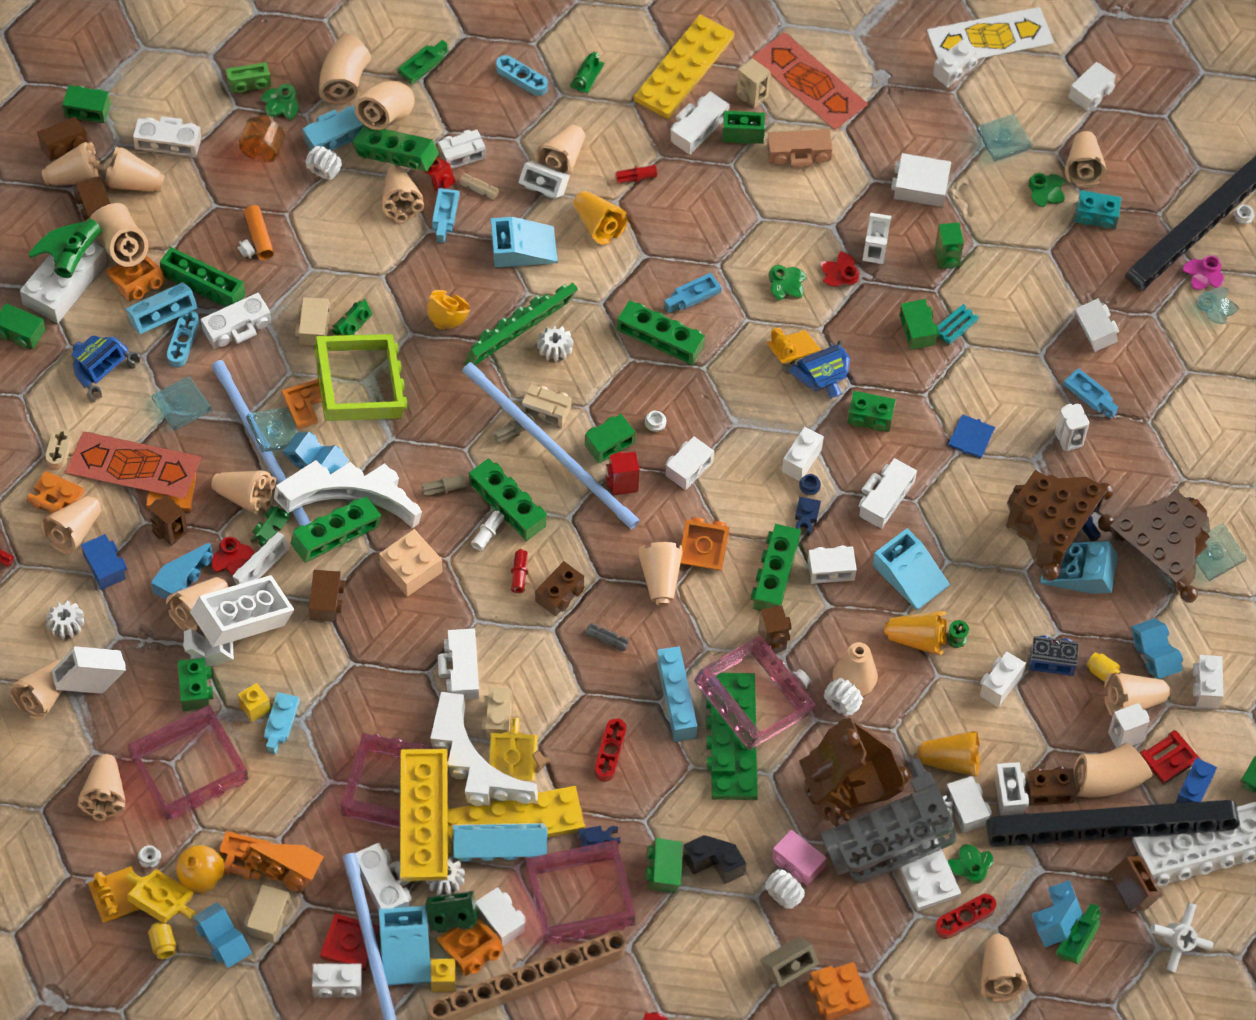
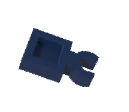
M799 496L795 520H799L796 523V529L806 527L808 529L807 536H810L812 533V523H817L821 504L820 500Z
M601 825L578 829L582 854L603 851L607 843L612 846L619 845L620 837L612 838L610 836L613 833H618V826H611L606 831H602Z

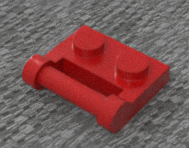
M1176 730L1168 733V737L1148 750L1143 749L1139 752L1153 774L1163 785L1192 767L1196 757L1200 759ZM1172 744L1177 746L1157 760L1153 758Z

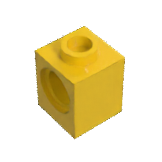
M258 683L238 694L239 706L251 723L271 712L269 698Z
M431 959L432 992H455V959Z

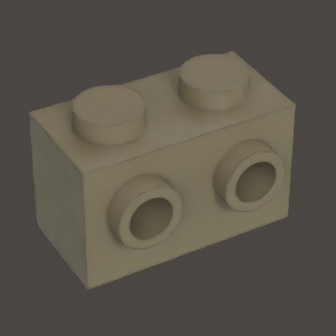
M799 936L760 959L767 978L779 987L819 965L812 944Z

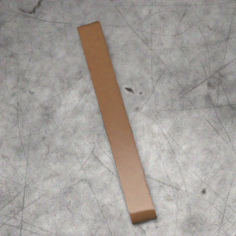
M611 932L435 999L429 1005V1020H463L617 961L625 955L626 938L620 932ZM612 943H618L621 945V947L614 949L610 947V945ZM595 951L599 953V955L597 957H591L588 955V953ZM568 960H575L577 964L571 966L566 962ZM547 968H553L555 972L553 974H547L544 970ZM529 976L532 977L534 980L531 982H525L522 979L524 977ZM503 985H509L512 988L508 991H504L500 987ZM486 993L489 995V998L480 999L478 996ZM459 1002H465L468 1004L464 1008H459L456 1006V1004ZM442 1010L445 1014L443 1016H436L434 1012Z

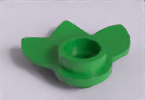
M282 84L278 88H271L263 93L260 99L267 103L265 110L268 119L283 113L287 119L293 120L299 107L295 100L297 92L294 86ZM289 91L288 95H283V92Z
M1035 173L1030 177L1028 185L1032 190L1031 197L1038 206L1045 207L1048 202L1059 204L1065 201L1064 194L1059 188L1065 183L1064 178L1056 174L1046 176L1043 173Z
M775 265L769 270L770 290L777 300H782L786 294L802 298L803 286L801 282L807 278L802 270L796 267L786 268L782 265ZM777 272L782 274L783 277L778 276Z
M964 844L959 850V858L948 859L947 862L952 873L958 876H965L972 884H979L987 877V869L993 865V855L990 851L980 853L975 846Z

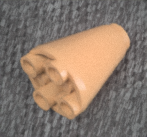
M85 142L47 165L45 169H42L46 185H76V183L99 176L101 178L100 173L103 172L101 162L95 159L93 143Z
M116 147L104 185L112 189L149 192L156 190L160 192L165 176L128 150Z
M396 165L390 167L385 178L381 200L382 210L389 218L395 219L398 223H404L407 219L416 216L423 210V197L403 167Z
M263 470L222 472L214 475L211 487L216 493L253 514H260L263 511H267L272 505L271 495L276 485V478Z
M108 754L98 757L78 799V806L96 821H104L106 818L116 816L125 810V797L118 764L115 757Z

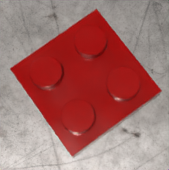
M335 913L320 953V959L338 964H361V970L366 971L369 959L358 919ZM372 924L377 940L380 926Z

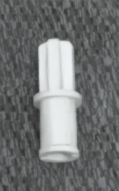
M494 511L486 523L480 526V531L471 542V545L476 550L483 551L491 537L496 535L495 531L504 519V515L500 511Z

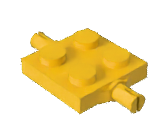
M510 718V731L491 733L489 765L515 779L535 781L536 761L532 754L537 751L538 735L519 732L520 718Z
M158 869L142 878L132 871L126 875V880L136 885L128 893L127 901L165 924L178 913L184 915L189 920L195 916L196 911L186 906L193 898L194 892Z

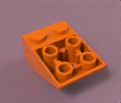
M251 843L242 855L241 860L244 861L247 867L264 872L265 876L269 879L279 880L286 884L285 886L289 890L302 893L312 880L324 856L304 845Z

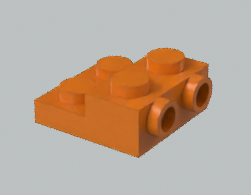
M147 255L135 266L125 267L116 264L105 271L107 278L118 287L119 293L129 302L141 299L145 293L152 289H159L162 283L165 282L161 268Z
M691 517V520L686 519L681 544L683 552L680 564L722 571L730 527L721 521H713V524L705 523L704 519L698 517Z
M479 917L477 924L470 929L451 928L450 931L436 938L438 945L451 959H455V966L465 976L470 973H478L484 963L489 960L494 961L498 959L504 950L500 938Z
M854 962L833 968L832 965L810 973V978L807 980L808 988L811 994L815 993L818 1000L816 1001L817 1010L820 1015H824L825 1020H833L871 1006Z

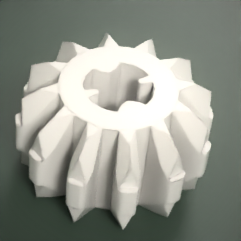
M315 146L308 153L305 160L307 168L312 173H315L317 177L320 176L328 180H332L339 173L342 166L341 159L336 156V153L319 146Z
M553 325L551 330L545 327L544 333L539 334L537 348L541 356H546L547 361L554 358L555 362H557L558 358L565 360L566 355H571L573 340L570 331L564 332L563 326L560 329H556L555 325Z
M68 600L65 605L57 602V608L50 606V613L46 614L47 628L49 631L52 630L54 637L60 634L62 639L66 635L73 639V633H80L81 626L85 624L83 611L79 609L76 603L70 605Z
M843 678L830 682L824 694V698L827 700L826 703L832 707V710H836L838 714L842 713L846 717L854 712L856 713L863 700L860 690L856 689L855 685H852L849 680L845 681Z
M450 856L448 858V880L426 881L427 884H430L429 889L431 891L437 890L438 895H441L443 892L451 894V890L458 893L459 885L464 884L463 876L465 875L464 869L460 868L461 863L459 861L453 863V858Z
M777 870L765 882V888L769 895L779 905H783L784 908L793 909L804 897L805 892L801 884L785 870Z

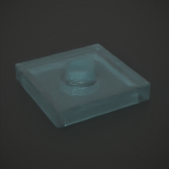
M1015 114L977 126L976 131L994 162L1032 149V143Z
M190 376L152 395V400L174 431L212 411L211 405Z
M287 407L247 414L246 420L262 453L285 449L295 434L299 433Z
M1224 522L1210 530L1208 533L1210 538L1205 542L1207 548L1196 559L1197 565L1209 582L1247 561L1246 555Z

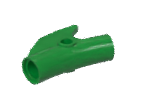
M88 218L85 222L51 230L29 252V257L33 258L48 253L54 259V272L60 277L71 278L82 256L92 242L100 235L102 229L97 222Z

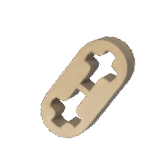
M57 429L50 437L46 451V462L52 469H60L67 462L72 440L70 433L66 429ZM61 437H65V439L62 440L61 445H59L58 440H60ZM58 452L60 458H57L56 461H53L52 458H55Z

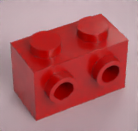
M636 451L627 453L617 452L610 455L609 464H606L607 475H605L607 488H611L612 496L638 492L640 469Z

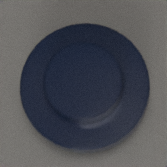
M807 474L800 479L799 488L806 495H815L820 491L821 482L816 475Z

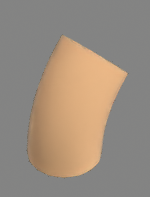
M342 33L324 60L319 78V96L327 103L344 104L353 100L358 94L360 76L365 66L371 60L367 48L350 34Z
M385 81L369 88L355 102V114L365 126L374 130L385 129L392 121L404 119L410 114L414 107L413 92L407 85L398 81Z
M119 203L109 204L96 210L91 215L90 219L97 222L102 229L97 240L102 248L105 249V252L117 264L125 267L135 266L146 257L148 252L146 235L136 226L125 205Z
M1127 742L1105 753L1080 754L1073 771L1077 791L1076 797L1087 798L1115 795L1130 790L1153 777L1146 761Z

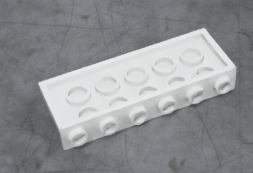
M1256 802L1237 807L1240 825L1231 831L1134 837L1132 842L1157 886H1165L1178 880H1187L1200 874L1206 875L1211 871L1222 868L1228 869L1233 865L1244 862L1250 863L1256 859Z

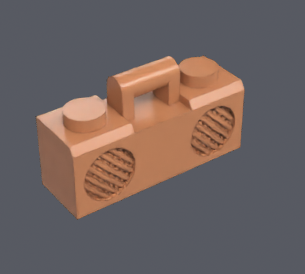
M830 129L768 132L767 151L769 164L783 165L791 162V167L812 166V161L824 163L831 160L832 142Z

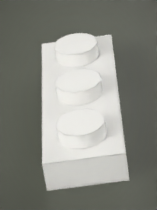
M278 532L257 553L253 554L251 559L233 575L235 584L239 585L259 579L289 550L285 536Z

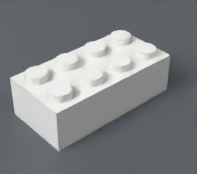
M92 242L79 261L71 278L60 277L54 272V259L49 254L20 290L23 305L58 324L107 264L105 249Z
M270 575L198 597L190 613L212 647H216L285 626L294 608Z

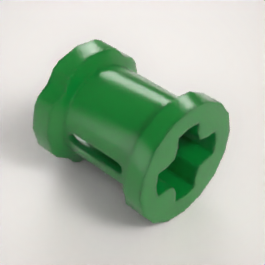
M955 620L950 624L947 636L950 646L959 648L966 644L967 635L969 634L968 624L962 620Z

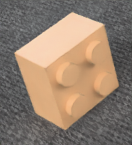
M415 529L379 553L380 567L407 597L442 573V559Z

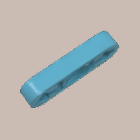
M508 55L500 56L497 59L496 71L499 75L533 95L542 96L547 92L548 80L543 75ZM523 72L526 73L528 76L524 79H520L516 75L518 73Z
M194 311L179 316L167 351L168 363L172 367H182L187 362L199 327L198 314ZM189 319H193V321H190L188 325L189 329H187L186 321H188ZM181 335L189 337L186 342H179L177 338ZM178 349H180V356H178L177 359H174V357H176L178 353Z

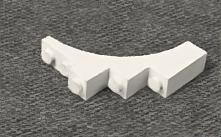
M315 460L276 485L274 499L287 513L316 501L330 499L355 500L366 496L373 505L386 509L400 517L412 528L419 524L422 513L420 507L412 502L401 488L397 487L399 477L385 463L364 476L361 469L355 467L351 462L330 475L328 469Z
M441 692L430 738L432 749H447V752H450L448 760L449 776L460 780L467 779L465 788L467 803H471L474 806H490L491 798L499 801L513 800L523 804L537 803L538 790L536 783L521 781L503 774L489 765L477 753L464 727V695Z

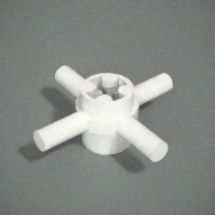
M1187 903L1181 923L1172 922L1166 927L1152 924L1150 927L1151 933L1163 936L1164 941L1173 948L1167 966L1169 971L1176 972L1182 952L1190 951L1195 946L1206 950H1211L1213 947L1212 941L1199 938L1195 930L1190 926L1196 904Z

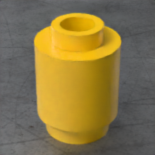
M1095 652L1086 664V667L1090 669L1089 672L1104 682L1109 674L1121 673L1119 670L1120 665L1102 653L1098 654Z
M162 922L153 924L151 929L148 930L153 953L157 955L158 959L172 957L176 953V943L171 926Z

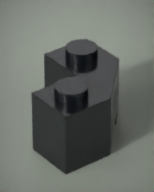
M706 835L683 844L682 856L693 875L713 865L724 884L745 875L746 862L736 844Z

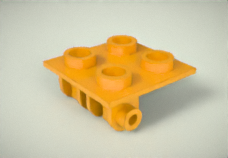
M773 328L771 330V340L766 342L782 364L790 363L796 359L821 351L820 347L806 330L786 336L780 328Z
M132 866L106 876L102 875V872L95 873L93 875L94 879L87 882L103 923L140 910V908L127 901L128 893L136 886L126 880V875L130 871L134 873Z

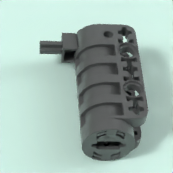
M913 758L910 760L911 762L907 763L913 777L911 783L915 791L914 793L820 833L838 876L849 872L853 881L865 883L954 844L957 835L952 816L931 773L925 772L919 758ZM950 833V834H949V837H950L949 839H945V837H942V836H944V835ZM931 841V845L927 849L918 847L923 843ZM906 852L907 856L903 858L900 854ZM893 857L895 858V861H896V862H894V863H892V859H891V858H893ZM888 859L887 866L883 868H879L875 865L879 862ZM864 870L863 876L856 874L857 872Z

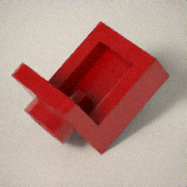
M436 157L427 172L423 171L431 176L435 191L437 192L439 188L448 189L456 182L450 163L439 157Z

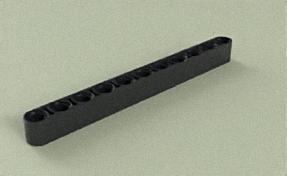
M1256 155L1127 271L1125 279L1139 290H1145L1256 190Z
M1232 800L1003 815L991 817L986 821L988 842L994 847L1231 831L1240 825L1237 806Z

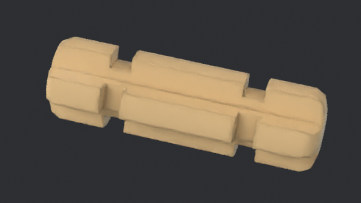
M466 173L461 176L460 185L469 186V189L482 195L486 194V197L492 200L497 197L499 193L498 188L494 186L489 187V184L475 177L472 179V176Z

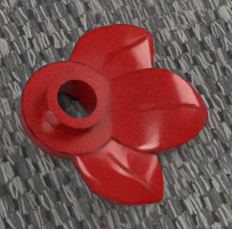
M839 252L837 262L824 261L820 264L822 272L826 275L823 282L829 286L854 285L859 281L860 273L855 267V261L845 252Z
M226 537L220 542L219 551L213 555L212 568L214 572L227 569L231 575H234L239 568L251 559L255 552L249 545L240 544L236 538ZM228 547L234 548L233 550H226Z

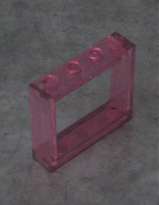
M761 636L756 637L702 668L694 679L697 686L748 750L753 749L807 717L816 705L810 698V695L801 687L797 678L789 672L784 662L777 657L770 645ZM751 655L755 657L797 710L761 732L716 677L719 673Z
M210 705L127 745L133 763L165 820L178 818L185 811L191 808H198L205 801L220 797L225 791L233 787H240L249 780L247 768ZM210 725L236 771L167 805L141 758Z
M362 733L341 804L342 816L401 829V810L354 800L368 750L401 757V750L435 748L426 747L422 743H407L399 738L389 739L381 737L376 733L375 735ZM447 751V778H448V775H449L448 760H449V756H450V752H448V751Z
M617 840L526 858V871L543 944L550 942L558 944L570 938L578 940L590 934L603 935L609 932V930H625V927L635 925L636 915ZM613 859L626 911L549 927L537 874Z

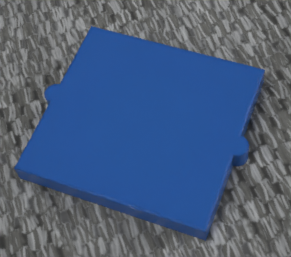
M962 414L948 446L962 451L963 454L967 453L981 459L995 427L981 422L980 419L976 420Z

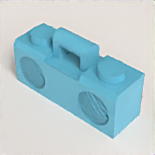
M355 105L346 107L340 111V114H338L336 109L317 117L316 123H311L303 128V139L310 151L315 146L325 147L333 151L353 142L364 126L355 114Z
M182 282L125 310L131 326L139 334H142L198 307L192 290Z

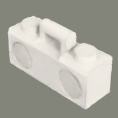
M711 91L697 101L696 107L689 103L675 117L678 122H675L671 127V142L690 155L723 122L724 111H729V104Z
M149 117L145 119L138 118L133 135L134 146L136 150L196 158L201 141L200 127L192 123L182 124V119L161 117L160 122Z
M259 293L201 318L202 331L213 349L228 345L233 341V338L237 344L256 336L255 330L263 329L271 323L270 311Z
M894 458L890 465L886 464L881 472L883 477L873 473L861 489L867 496L864 495L859 503V516L882 529L915 482L917 470ZM878 483L879 485L876 490H873L875 484Z
M475 629L448 630V639H444V651L449 653L438 655L439 677L451 678L446 679L447 693L463 694L464 700L479 699ZM448 661H452L453 669L447 670Z
M379 843L356 852L360 875L377 909L409 907L411 896L406 887L402 888V886L410 881H401L400 861L389 864L392 861L387 849L382 850ZM393 871L396 872V874H397V876H398V878H399V879L396 880V881H395V879H394V877H393V875H392V873H391V872H393Z

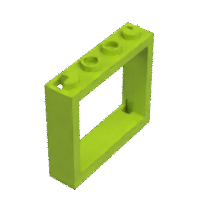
M393 334L316 336L314 354L324 421L402 418L404 409H407V398L403 397L402 393L404 391V380L400 378L399 374L401 373V361L397 360L398 343L394 342ZM386 349L395 402L335 404L327 351Z

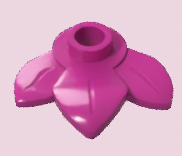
M1208 255L1202 260L1192 259L1182 269L1184 272L1192 275L1191 285L1195 290L1205 289L1209 285L1219 288L1224 281V276L1220 271V260L1213 255Z

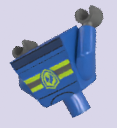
M93 335L84 343L76 342L73 346L72 357L74 359L73 370L75 377L84 388L89 390V398L92 402H96L92 395L94 392L99 393L102 397L101 389L98 386H93V382L97 384L122 362L125 357L127 358V366L129 368H135L136 364L132 359L140 363V355L137 352H129V348L115 337H98Z
M838 340V344L833 345L830 342L829 348L800 359L797 365H795V360L790 362V365L782 364L784 373L792 374L808 388H813L815 392L826 388L830 399L842 395L838 383L847 378L850 357L843 348V341Z

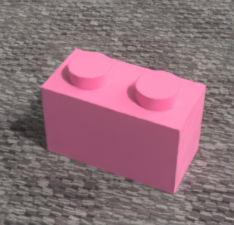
M790 830L773 848L772 853L773 861L778 867L788 870L791 876L796 878L797 882H802L806 886L825 868L827 860L823 854L793 830Z

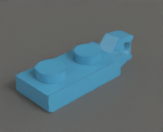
M708 273L676 288L670 298L664 300V308L668 313L676 311L678 308L680 310L687 309L721 293L722 287L712 273Z
M1075 370L1064 380L1063 385L1092 409L1099 413L1103 412L1109 418H1113L1117 414L1118 406L1113 403L1110 393L1082 370Z

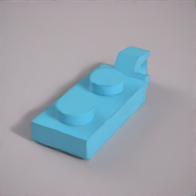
M438 189L432 220L433 230L437 231L436 242L445 243L447 232H452L454 228L460 191Z
M277 692L265 729L264 739H268L266 745L268 753L276 754L279 743H285V740H288L299 705V697Z

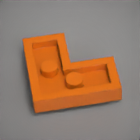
M318 379L282 390L283 399L297 430L317 424L318 419L312 405L322 402Z

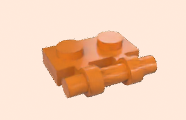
M45 471L34 487L35 492L39 495L36 496L30 493L26 501L32 503L33 507L37 509L43 508L52 514L80 500L84 494V488ZM50 498L56 502L53 504L47 501V499Z
M226 831L219 850L221 856L227 857L226 861L223 862L224 874L231 875L232 873L243 876V879L251 880V878L260 880L262 871L251 869L247 866L235 865L234 861L235 859L241 860L242 855L251 843L271 844V842Z

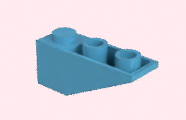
M207 543L164 565L151 582L153 593L166 600L172 593L189 587L192 582L195 583L203 567L208 566L212 561L211 544Z

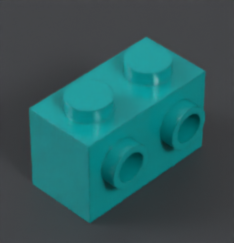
M1080 190L1075 222L1083 225L1100 226L1106 229H1116L1122 197Z

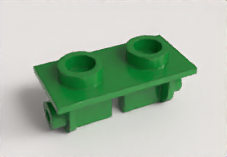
M592 52L585 57L569 87L587 94L589 93L605 65L604 62L600 61L597 52Z
M366 299L354 302L353 306L345 313L346 318L341 317L333 325L332 332L336 336L339 334L341 336L354 335L373 315Z
M279 504L276 507L272 505L264 514L267 518L264 523L259 522L253 529L252 533L255 535L250 541L253 542L257 538L259 545L263 547L270 538L278 533L272 527L274 526L280 531L289 520L290 512L287 513L284 509L281 510Z

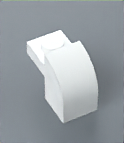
M870 213L863 261L884 263L891 216Z
M193 629L184 631L183 647L184 651L190 654L191 659L205 658L206 666H217L234 660L233 642L212 647L206 637Z

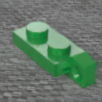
M442 39L435 46L426 45L398 67V74L411 85L414 84L444 59V55L449 51L448 44Z
M1090 903L1085 914H1082L1080 919L1074 922L1070 929L1071 934L1067 940L1061 942L1056 951L1058 958L1079 965L1101 923L1099 918L1102 912H1100L1098 905Z

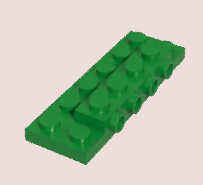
M574 282L568 286L566 284L560 286L552 297L548 294L542 297L537 295L529 302V306L526 308L523 306L519 307L512 313L514 316L508 320L506 317L496 323L497 327L491 331L489 328L479 335L478 342L471 346L472 350L467 353L468 357L464 364L467 365L471 362L477 365L568 304L578 290Z
M710 672V695H706V709H710V715H706V729H710L711 736L706 738V749L711 750V757H707V770H711V800H757L755 673Z

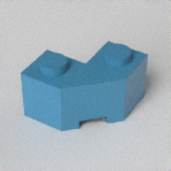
M311 432L296 433L283 451L296 467L303 469L317 460L323 467L328 469L330 475L345 466L349 461L340 447L335 445L322 446L317 441V437Z
M1154 618L1131 626L1135 647L1139 654L1143 653L1148 663L1145 666L1149 674L1157 679H1161L1183 671L1181 664L1183 662L1182 654L1179 650L1169 645L1167 638L1169 630L1166 624Z
M1070 880L1049 887L1048 891L1054 906L1032 914L1044 947L1067 940L1071 934L1070 929L1074 922L1078 921L1083 914Z
M216 902L193 916L196 925H194L196 933L200 938L204 937L213 950L211 953L218 964L222 963L229 968L252 954L244 936L234 928L225 908Z

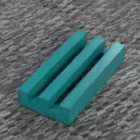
M962 304L938 325L939 337L948 345H951L978 321L979 316L977 314L973 315V311L971 309L967 310L966 305ZM969 318V320L963 326H961L955 333H953L949 338L947 337V335L950 334L953 330H955L965 319Z

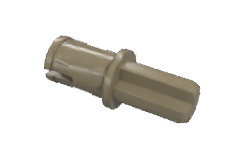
M527 413V416L535 423L533 416ZM511 420L508 425L495 431L493 436L496 442L502 443L515 435L518 437L526 429L516 420Z
M464 474L446 479L442 477L441 480L423 483L422 491L424 496L443 492L448 494V491L465 489L467 487Z

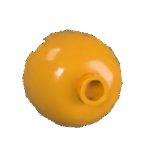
M435 290L432 291L426 307L427 315L434 323V326L440 330L454 329L461 326L470 312V305L456 294L450 297L446 295L447 291Z
M205 845L191 846L183 851L177 860V878L183 886L194 893L208 892L216 887L215 884L223 877V859L214 849Z

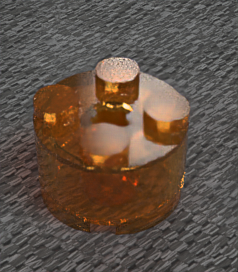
M268 115L252 117L246 121L239 139V149L251 159L260 157L262 158L261 162H273L280 152L287 131L273 122V119Z

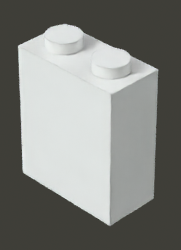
M902 153L901 161H896L894 173H897L898 177H893L891 190H895L894 199L943 207L951 162Z
M73 647L51 671L56 690L103 694L126 669L121 651Z

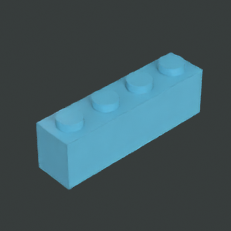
M680 646L659 649L657 651V666L673 740L677 742L696 739L698 726Z
M544 823L452 825V855L459 861H470L471 858L479 857L484 861L494 860L495 857H504L505 860H517L518 857L538 860L541 859V856H547V827Z

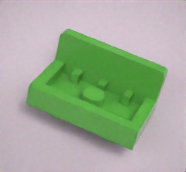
M267 62L226 69L230 93H241L248 90L271 87Z

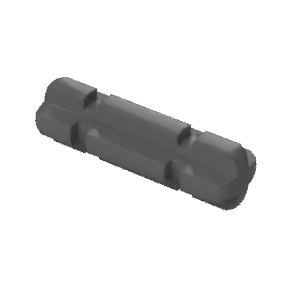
M590 623L587 627L586 634L592 638L597 637V640L612 647L615 645L621 651H625L629 644L627 638L623 636L617 637L618 634L603 627L600 629L594 623Z

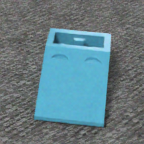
M515 217L491 218L494 268L558 263L554 226Z
M908 528L874 553L872 566L916 610H919L950 586V583L923 543Z
M1110 541L1072 543L1065 553L1058 578L1054 581H1048L1041 575L1040 582L1045 585L1090 594L1112 593L1118 554Z
M425 906L379 909L382 964L387 985L431 983L428 923Z

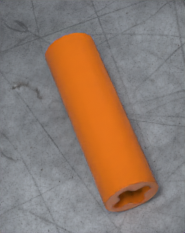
M257 205L249 206L244 210V215L257 256L260 260L269 259L274 255V251L260 207Z

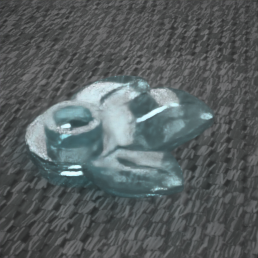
M1215 287L1210 292L1202 293L1196 301L1197 307L1201 311L1206 312L1211 321L1218 324H1226V316L1233 315L1239 309L1234 302L1227 299L1229 289L1223 287Z

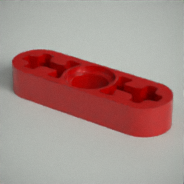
M613 718L608 721L596 760L595 776L603 782L614 778L624 744L627 727L626 723L619 718ZM615 726H618L619 731L617 732L616 739L612 738L613 729H615ZM608 745H613L617 748V752L607 754L604 748ZM605 760L609 761L608 771L606 772V774L602 773V769L605 765Z
M981 894L939 917L935 926L936 934L942 939H950L992 916L997 904L995 898L990 894ZM982 902L990 904L989 909L983 907L978 911L977 915L976 910L981 907ZM967 911L972 915V920L963 921L959 914ZM943 923L946 926L952 924L950 927V931H948L947 929H941Z

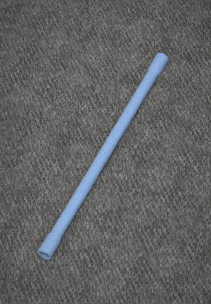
M222 360L214 362L212 369L224 386L272 476L276 478L277 485L287 478L236 388L231 374ZM302 506L292 511L299 525L305 526L311 523Z
M470 362L463 368L462 372L493 398L605 503L627 527L633 529L637 526L640 520L627 507L618 502L493 385L473 363Z
M349 853L342 856L350 882L383 1019L396 1020L360 878L357 857L355 853Z

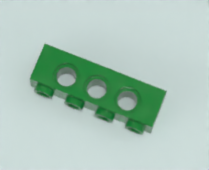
M365 125L352 142L358 156L361 158L426 172L439 154L433 139L388 129L374 130Z
M173 247L169 248L159 262L164 278L177 284L184 282L193 292L224 307L239 302L245 297L243 281Z
M629 300L617 318V331L690 365L694 364L704 348L705 335L699 330L684 326L677 320H671L660 312H654L646 308L641 303Z
M488 458L469 472V484L496 511H500L504 515V519L525 541H528L546 527L547 514L541 506H537L526 491L523 492L518 488L516 481L512 477L508 478L498 463H493ZM506 497H512L513 499L508 500V499H505V498H506ZM525 511V512H528V513H527V514H521L520 512Z
M367 496L355 499L343 508H336L324 517H317L305 526H298L293 531L290 544L304 563L377 529L381 514Z
M775 523L773 531L768 532L766 544H769L768 550H763L761 562L764 563L763 569L758 568L756 581L759 582L758 587H753L750 600L754 601V610L760 611L761 609L782 605L800 540V529ZM776 567L779 570H772L771 568ZM766 586H772L774 589H767Z

